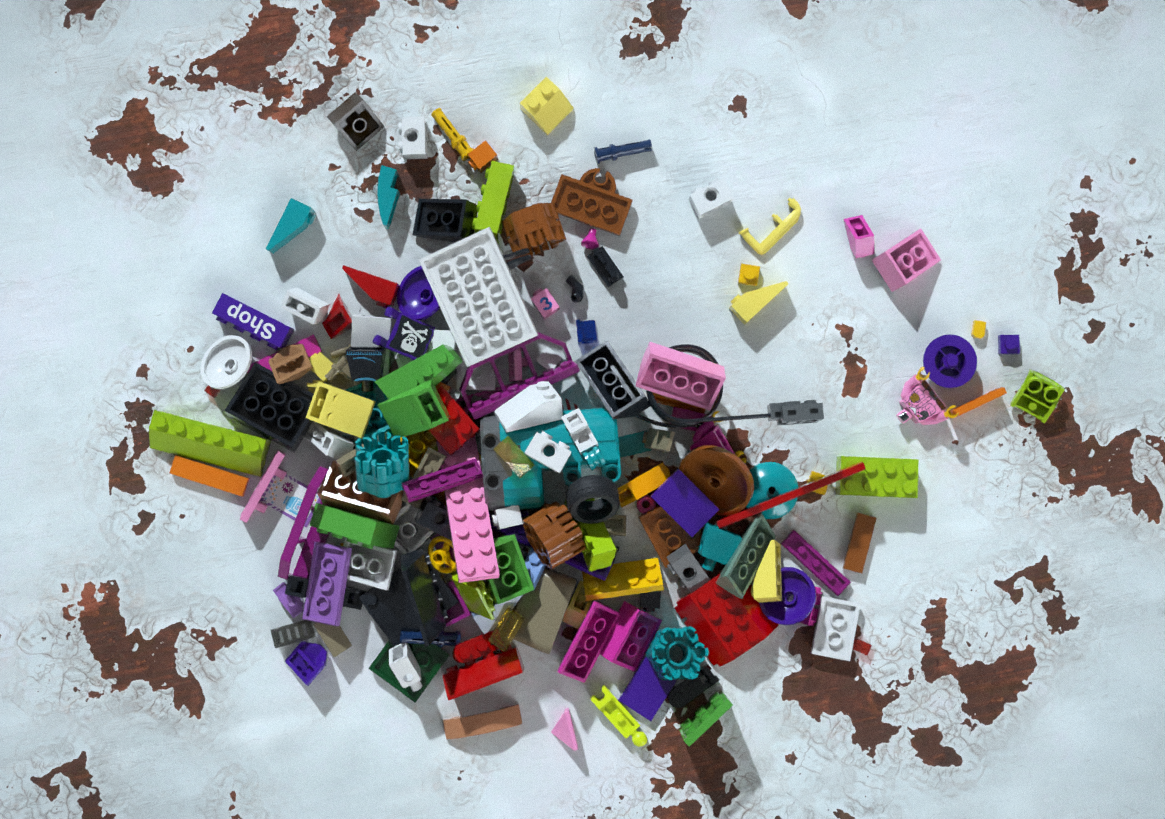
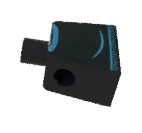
M349 347L346 350L352 381H362V391H373V381L382 378L386 348Z

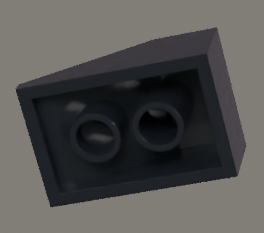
M419 199L412 235L455 243L474 234L472 223L473 219L477 218V205L467 199Z

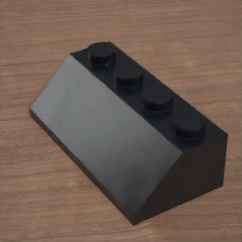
M608 341L600 344L575 361L613 419L635 417L651 406L641 388L636 387V381Z

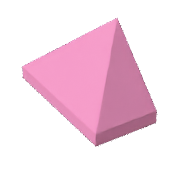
M567 708L562 713L551 733L571 749L578 750L570 710Z

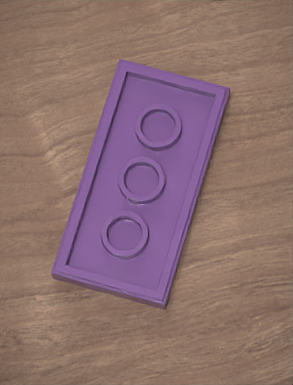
M322 542L314 543L302 619L340 626L352 548Z

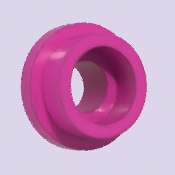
M645 495L637 500V509L644 514L655 508L656 502L651 496ZM644 501H648L650 503V506L648 508H644L642 506Z

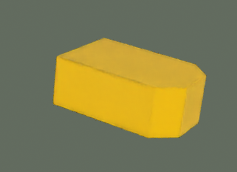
M973 321L971 332L973 338L981 339L984 337L986 322Z

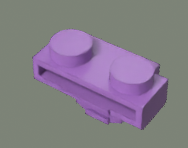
M283 582L273 592L285 609L295 618L304 611L303 605L305 602L300 597L284 594L287 584Z

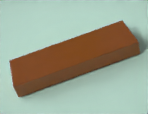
M861 513L856 514L843 569L863 573L876 517Z

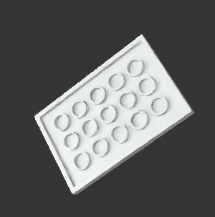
M490 227L419 259L467 367L538 336L537 330Z

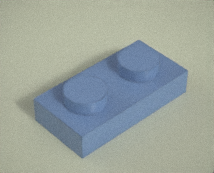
M531 548L526 557L525 564L535 590L546 565H543L533 548Z

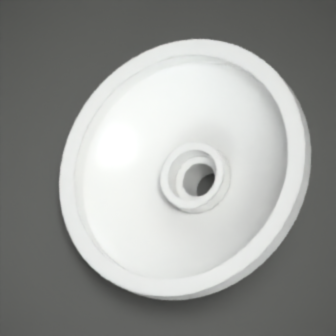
M236 335L223 337L213 343L206 351L201 363V376L204 382L215 389H226L238 383L247 373L252 361V350L249 343Z

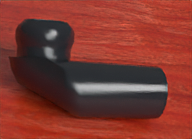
M570 275L565 282L572 287L571 300L574 303L581 302L584 297V286L573 275Z

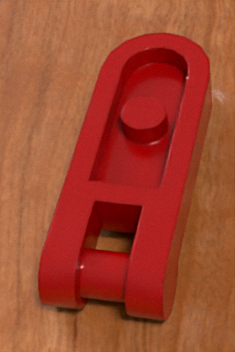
M500 627L456 645L452 652L454 660L458 663H467L505 647L506 643L501 638L500 634L502 632ZM493 637L495 644L491 645L489 638Z

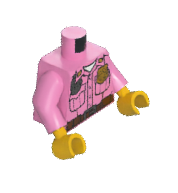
M920 367L918 373L904 384L901 392L902 399L899 401L903 410L896 415L902 424L911 419L915 424L934 425L947 420L949 417L955 418L959 415V413L952 414L950 410L956 406L952 405L947 409L927 383L926 379H928L930 372L927 375L921 374L925 367Z

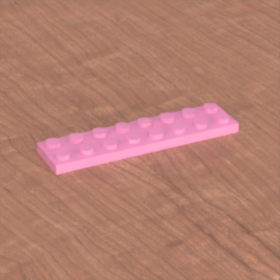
M475 435L453 455H449L436 439L438 452L447 456L441 470L475 458L480 466ZM483 478L445 490L444 494L458 582L499 578L500 574L488 506L485 503Z

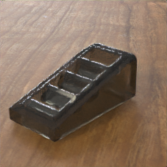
M302 620L271 629L275 648L316 637L312 621ZM303 624L306 625L308 635L306 636L304 635L302 627ZM296 626L298 627L300 637L298 638L296 636L294 628ZM286 629L290 630L292 637L291 640H289ZM279 631L282 632L284 642H281Z

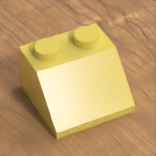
M547 76L520 102L521 110L546 135H549L574 109L562 91Z

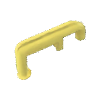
M794 198L788 199V205L793 211L783 221L778 215H772V219L778 226L761 243L749 233V228L739 232V235L741 234L743 239L758 254L763 255L767 253L798 222L801 207Z

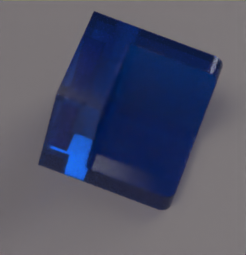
M576 320L578 345L597 343L595 321Z

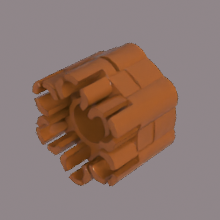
M554 203L534 204L509 214L502 221L512 253L529 248L530 252L525 255L534 256L531 247H533L535 255L541 253L539 245H541L543 251H548L550 249L547 241H549L551 249L558 247L559 243L566 240Z
M556 501L522 520L528 542L543 565L550 569H554L586 550V547L583 546L585 544L582 540L581 529L577 527L569 531L576 527L577 523L573 520L564 525L572 520V516L570 513L562 516L568 509L565 505H560Z

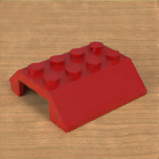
M722 570L694 592L681 597L676 602L677 606L674 607L681 619L687 618L684 621L685 625L696 629L695 634H698V641L705 645L704 648L709 650L708 659L713 666L718 664L719 667L734 661L767 638L779 626L765 616L759 602L752 597L751 584L742 599L717 585L716 581Z

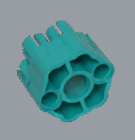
M378 430L377 433L372 434V439L370 437H363L364 447H362L361 439H357L355 442V466L358 489L362 492L376 495L379 498H387L403 490L402 483L410 480L408 439L403 436L401 445L400 436L392 437L391 433H386V430Z
M691 626L683 628L667 627L656 632L655 638L646 652V657L651 662L660 679L678 680L695 679L698 677L697 671H700V663L705 660V657H708L709 650L704 648L705 645L698 641V634H695V628ZM673 645L679 646L683 652L682 659L676 663L669 657V650Z

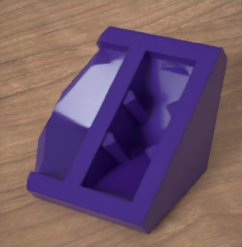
M301 641L285 662L309 686L326 666L327 651L321 644Z

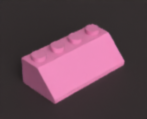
M649 342L642 358L635 385L636 387L710 411L726 376L724 366Z

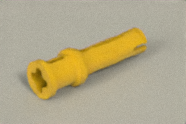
M435 109L431 116L450 139L451 147L458 151L462 161L468 160V154L474 148L470 147L465 136L459 134L442 109Z

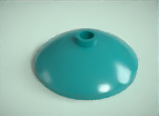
M763 462L752 467L750 472L754 481V492L746 508L797 488L798 483L794 474L787 467L776 462ZM770 487H773L775 489V492L773 494H770L768 492V489ZM798 497L760 513H762L765 519L783 517L793 509Z

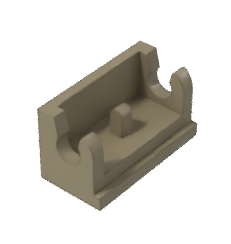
M318 622L313 624L333 657L338 656L352 646L340 626Z

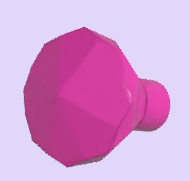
M590 228L588 235L581 241V245L584 248L594 250L599 246L596 238V229Z

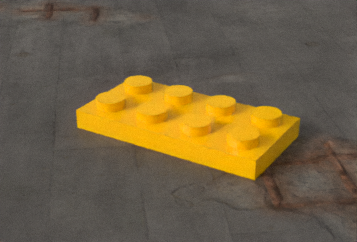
M658 558L613 564L605 581L582 571L586 601L664 590Z

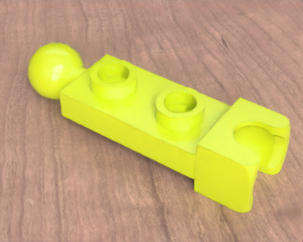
M603 685L602 692L605 696L599 699L592 695L590 700L626 739L631 735L635 746H644L647 743V736L644 732L636 730L640 727V724L613 693Z

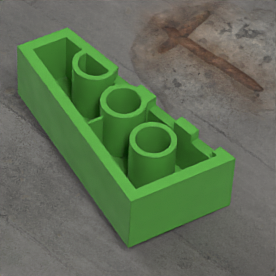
M442 344L380 378L375 383L387 398L390 399L429 380H432L434 385L437 386L463 361L452 347Z
M320 503L315 504L310 526L316 527L317 532L323 534L331 532L332 537L339 539L346 537L347 542L354 544L361 542L362 547L373 549L374 546L394 548L400 527L399 525L384 523L377 519Z

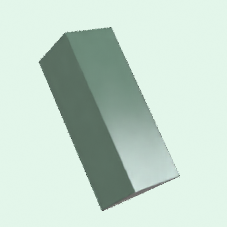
M758 513L750 520L741 536L742 541L716 581L717 585L740 599L743 598L752 582L770 541L776 537L762 513Z

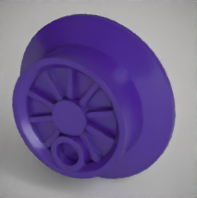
M952 334L942 335L931 341L925 349L923 367H925L926 374L930 372L929 379L935 384L944 388H956L966 384L973 377L977 368V356L973 346L966 339Z

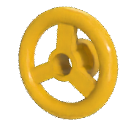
M437 536L431 540L428 546V554L434 568L439 572L448 574L457 569L456 563L451 559L449 552L450 546L453 548L452 541L444 536ZM438 542H444L443 548L434 551V547ZM445 563L449 568L442 567L441 565Z

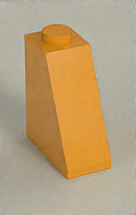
M664 463L655 466L618 487L621 508L657 489L671 476L670 470Z

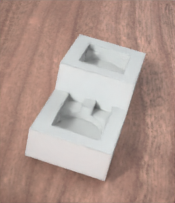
M579 408L561 417L581 455L598 446V442Z

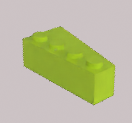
M492 161L490 168L487 167L485 179H487V182L481 188V195L483 197L482 201H478L476 212L479 213L478 217L473 219L472 229L477 233L490 227L499 246L498 233L501 234L503 228L502 215L506 214L508 202L506 198L510 196L514 178V165Z
M590 498L584 501H595V498ZM572 517L570 521L574 520L577 523V526L573 529L579 527L582 531V540L585 544L583 546L586 547L582 554L588 571L611 566L613 558H615L616 548L604 522L588 524L579 522Z

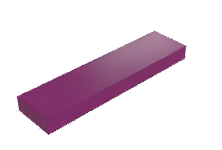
M475 458L403 482L402 488L410 503L483 478V473Z
M792 530L780 543L836 596H839L851 583L795 530Z

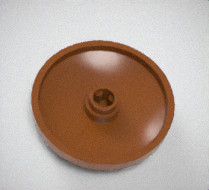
M712 445L694 448L680 463L679 470L719 509L715 515L736 514L747 506L753 496L754 481L750 470L738 456L724 448Z

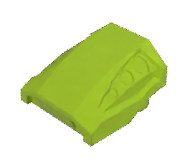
M1029 370L1023 384L1013 397L1010 406L1034 416L1045 424L1065 389L1045 375Z

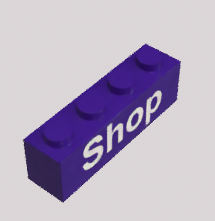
M224 293L221 294L212 311V314L217 316L216 320L227 324V322L234 324L233 328L241 333L245 330L250 332L251 335L249 337L259 342L261 339L268 341L267 346L275 350L278 347L281 349L286 347L294 332L293 328Z

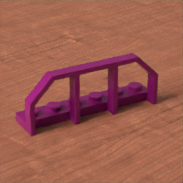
M538 333L536 337L469 366L459 391L470 415L476 420L495 411L530 385L541 381H549L552 385L580 372L578 364L572 361L566 343ZM538 339H544L560 345L567 361L562 362L558 368H550L543 371L542 375L538 376L525 345ZM521 348L532 377L527 378L525 383L512 385L506 390L494 359ZM489 362L502 393L492 394L490 399L477 401L471 407L465 390L474 368Z
M320 466L307 487L281 555L277 577L288 580L289 575L309 578L314 543H327L330 532L328 534L317 532V528L313 526L310 527L307 538L300 535L310 510L315 508L313 501L329 468ZM298 543H304L294 572L291 574L289 573L290 563Z

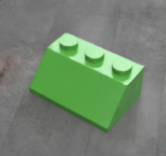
M515 535L493 538L500 575L499 578L486 579L493 600L498 605L534 590Z

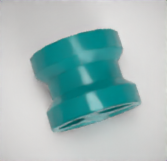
M597 446L593 447L590 452L582 453L591 471L595 470L598 465L606 464Z

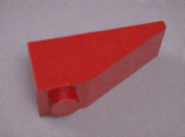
M343 265L342 269L377 302V306L387 309V306L393 308L400 286L398 283Z

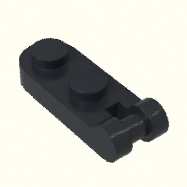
M706 664L700 668V671H697V674H699L697 678L685 679L669 692V703L675 708H681L715 685L719 678L711 672L712 668L709 664ZM703 675L708 679L704 683L700 680V677Z

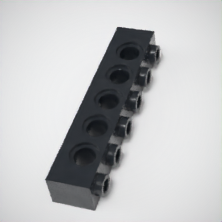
M425 499L414 520L416 523L452 541L447 510L442 508V503L437 500L431 499V501ZM442 513L444 516L443 520L435 522V516ZM499 533L498 536H496V535L493 534V538H498V537H503V536H504V535H502V534H500V533ZM518 543L525 562L528 552L525 551V546Z

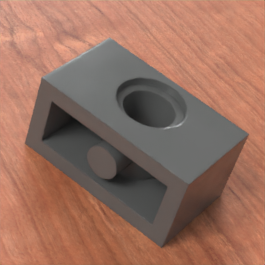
M686 544L666 557L670 562L667 565L673 575L676 573L679 575L680 578L677 580L683 589L687 587L692 593L710 580ZM690 567L688 571L683 572L685 568Z

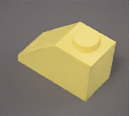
M581 580L569 601L562 620L579 629L592 602V600L586 601L584 582Z

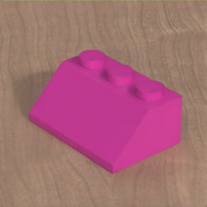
M624 601L619 609L621 614L600 655L614 664L636 672L662 620Z

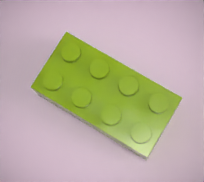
M837 457L836 471L861 461L866 469L836 481L835 495L918 498L919 459Z

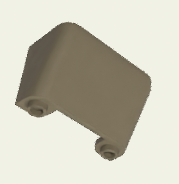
M545 567L535 590L523 594L520 598L512 621L508 620L504 629L507 632L506 636L550 655L577 579Z

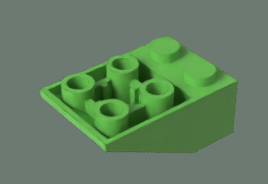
M432 380L378 404L393 435L400 436V438L429 430L449 421V413Z

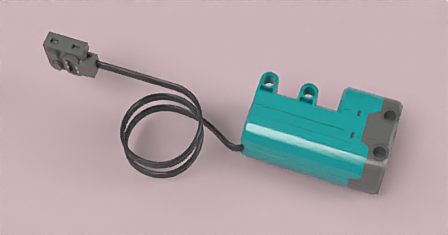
M680 344L669 347L680 352L698 355L704 360L718 364L713 355L702 347L692 344ZM723 385L711 410L702 418L680 419L667 414L656 402L653 392L646 390L652 409L660 418L668 423L658 422L640 414L635 416L645 422L668 428H687L702 422L768 418V421H777V426L817 423L824 419L823 403H817L816 400H806L801 404L800 401L770 403L767 405L768 414L709 418L720 404ZM606 408L580 409L598 442L597 447L606 464L598 465L596 468L601 467V476L607 477V471H613L616 474V478L611 480L616 483L621 476L617 419H613ZM563 410V416L574 410ZM495 415L480 417L481 462L484 496L488 512H494L497 509L510 506H519L520 510L541 509L545 504L543 471L553 470L525 455V451L536 432L541 434L543 431L552 436L551 440L558 444L561 441L570 447L569 451L572 454L562 469L565 485L569 487L573 483L567 479V476L571 473L575 474L578 479L581 478V469L589 467L583 455L578 451L563 420L506 432ZM547 446L544 448L543 453L545 456L551 457L555 454V449L552 446Z

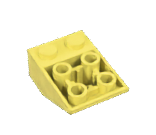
M318 381L306 418L363 439L375 401Z

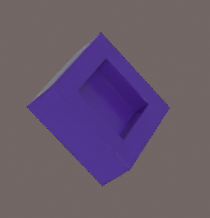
M998 335V354H1020L1019 335Z

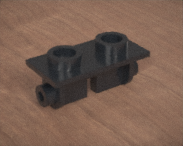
M603 246L595 248L587 256L607 287H610L624 277Z

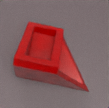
M339 293L326 320L322 322L330 339H334L352 329V315Z

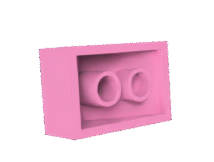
M921 228L872 259V262L892 292L906 285L941 261Z

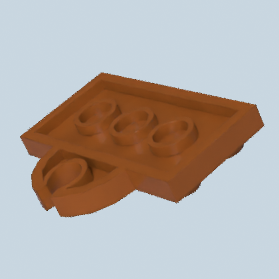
M600 168L588 170L582 175L580 180L561 174L551 201L555 205L557 214L620 236L633 200L615 193L616 183L613 176L607 171L605 173L606 181L604 183H597L595 177L600 173Z

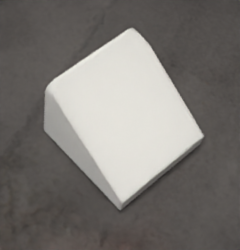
M547 347L538 357L536 363L546 370L550 368L555 369L562 360V357Z

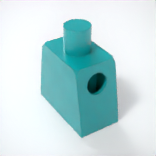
M707 522L703 527L698 548L699 554L706 557L702 567L713 571L716 562L726 565L742 541V537Z

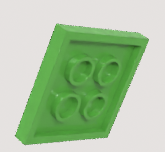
M722 690L719 693L717 691L713 693L705 706L701 705L694 712L696 715L692 719L687 718L680 725L681 729L679 731L689 747L733 706Z

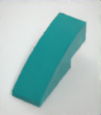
M381 165L377 188L378 206L384 227L390 229L400 197L398 189H394L399 174L396 169Z

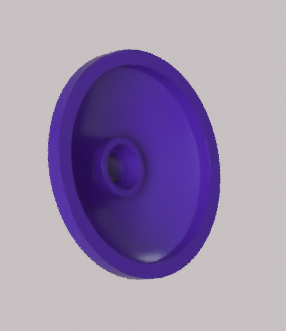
M422 266L414 268L404 277L397 292V304L400 311L417 320L427 319L440 309Z
M783 567L781 568L782 601L759 604L765 616L771 621L780 625H794L803 621L812 612L816 602V589L813 581L806 573L797 568ZM793 596V601L789 602V597Z

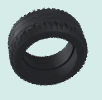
M601 475L581 477L574 481L566 492L568 512L573 519L582 523L595 524L604 522L614 516L620 506L616 484L611 479ZM590 498H601L595 501H584Z

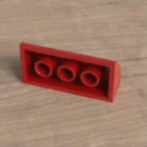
M507 645L501 648L499 653H488L482 656L483 659L477 661L474 659L464 663L465 665L459 668L457 665L447 668L442 676L448 701L523 673L525 667L517 646Z

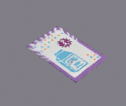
M286 474L284 479L274 475L259 501L295 521L308 486ZM316 494L313 504L320 503L321 500L318 494ZM310 510L304 525L305 527L309 524L314 510Z

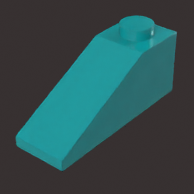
M291 198L266 250L274 254L302 233L309 224L313 223L315 211L311 207Z

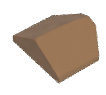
M290 344L280 349L268 361L277 384L301 379L313 368L303 344Z

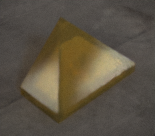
M509 436L494 448V451L519 478H522L535 466Z

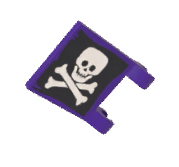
M387 307L384 315L396 319L395 325L388 340L376 335L372 343L412 360L424 355L435 327L405 315L392 307Z

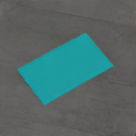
M645 431L618 437L620 458L652 451L651 449L644 448L645 443H642Z

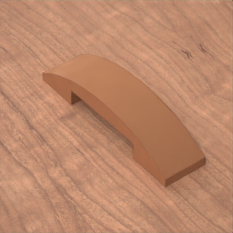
M519 704L484 713L443 720L446 740L490 733L522 724Z

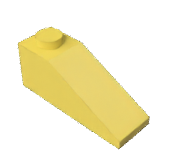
M784 281L746 292L742 296L738 294L730 301L732 305L729 309L745 325L789 283Z
M776 540L770 541L753 579V586H751L752 597L759 603L782 601L781 544Z

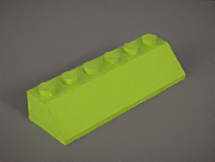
M154 410L149 426V442L152 449L262 477L271 444L269 439Z

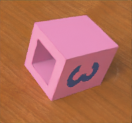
M541 288L532 294L531 301L544 320L560 310L559 305L547 288L544 290Z

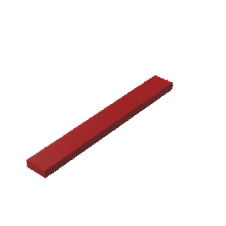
M862 461L745 508L736 514L718 519V527L721 529L866 469Z

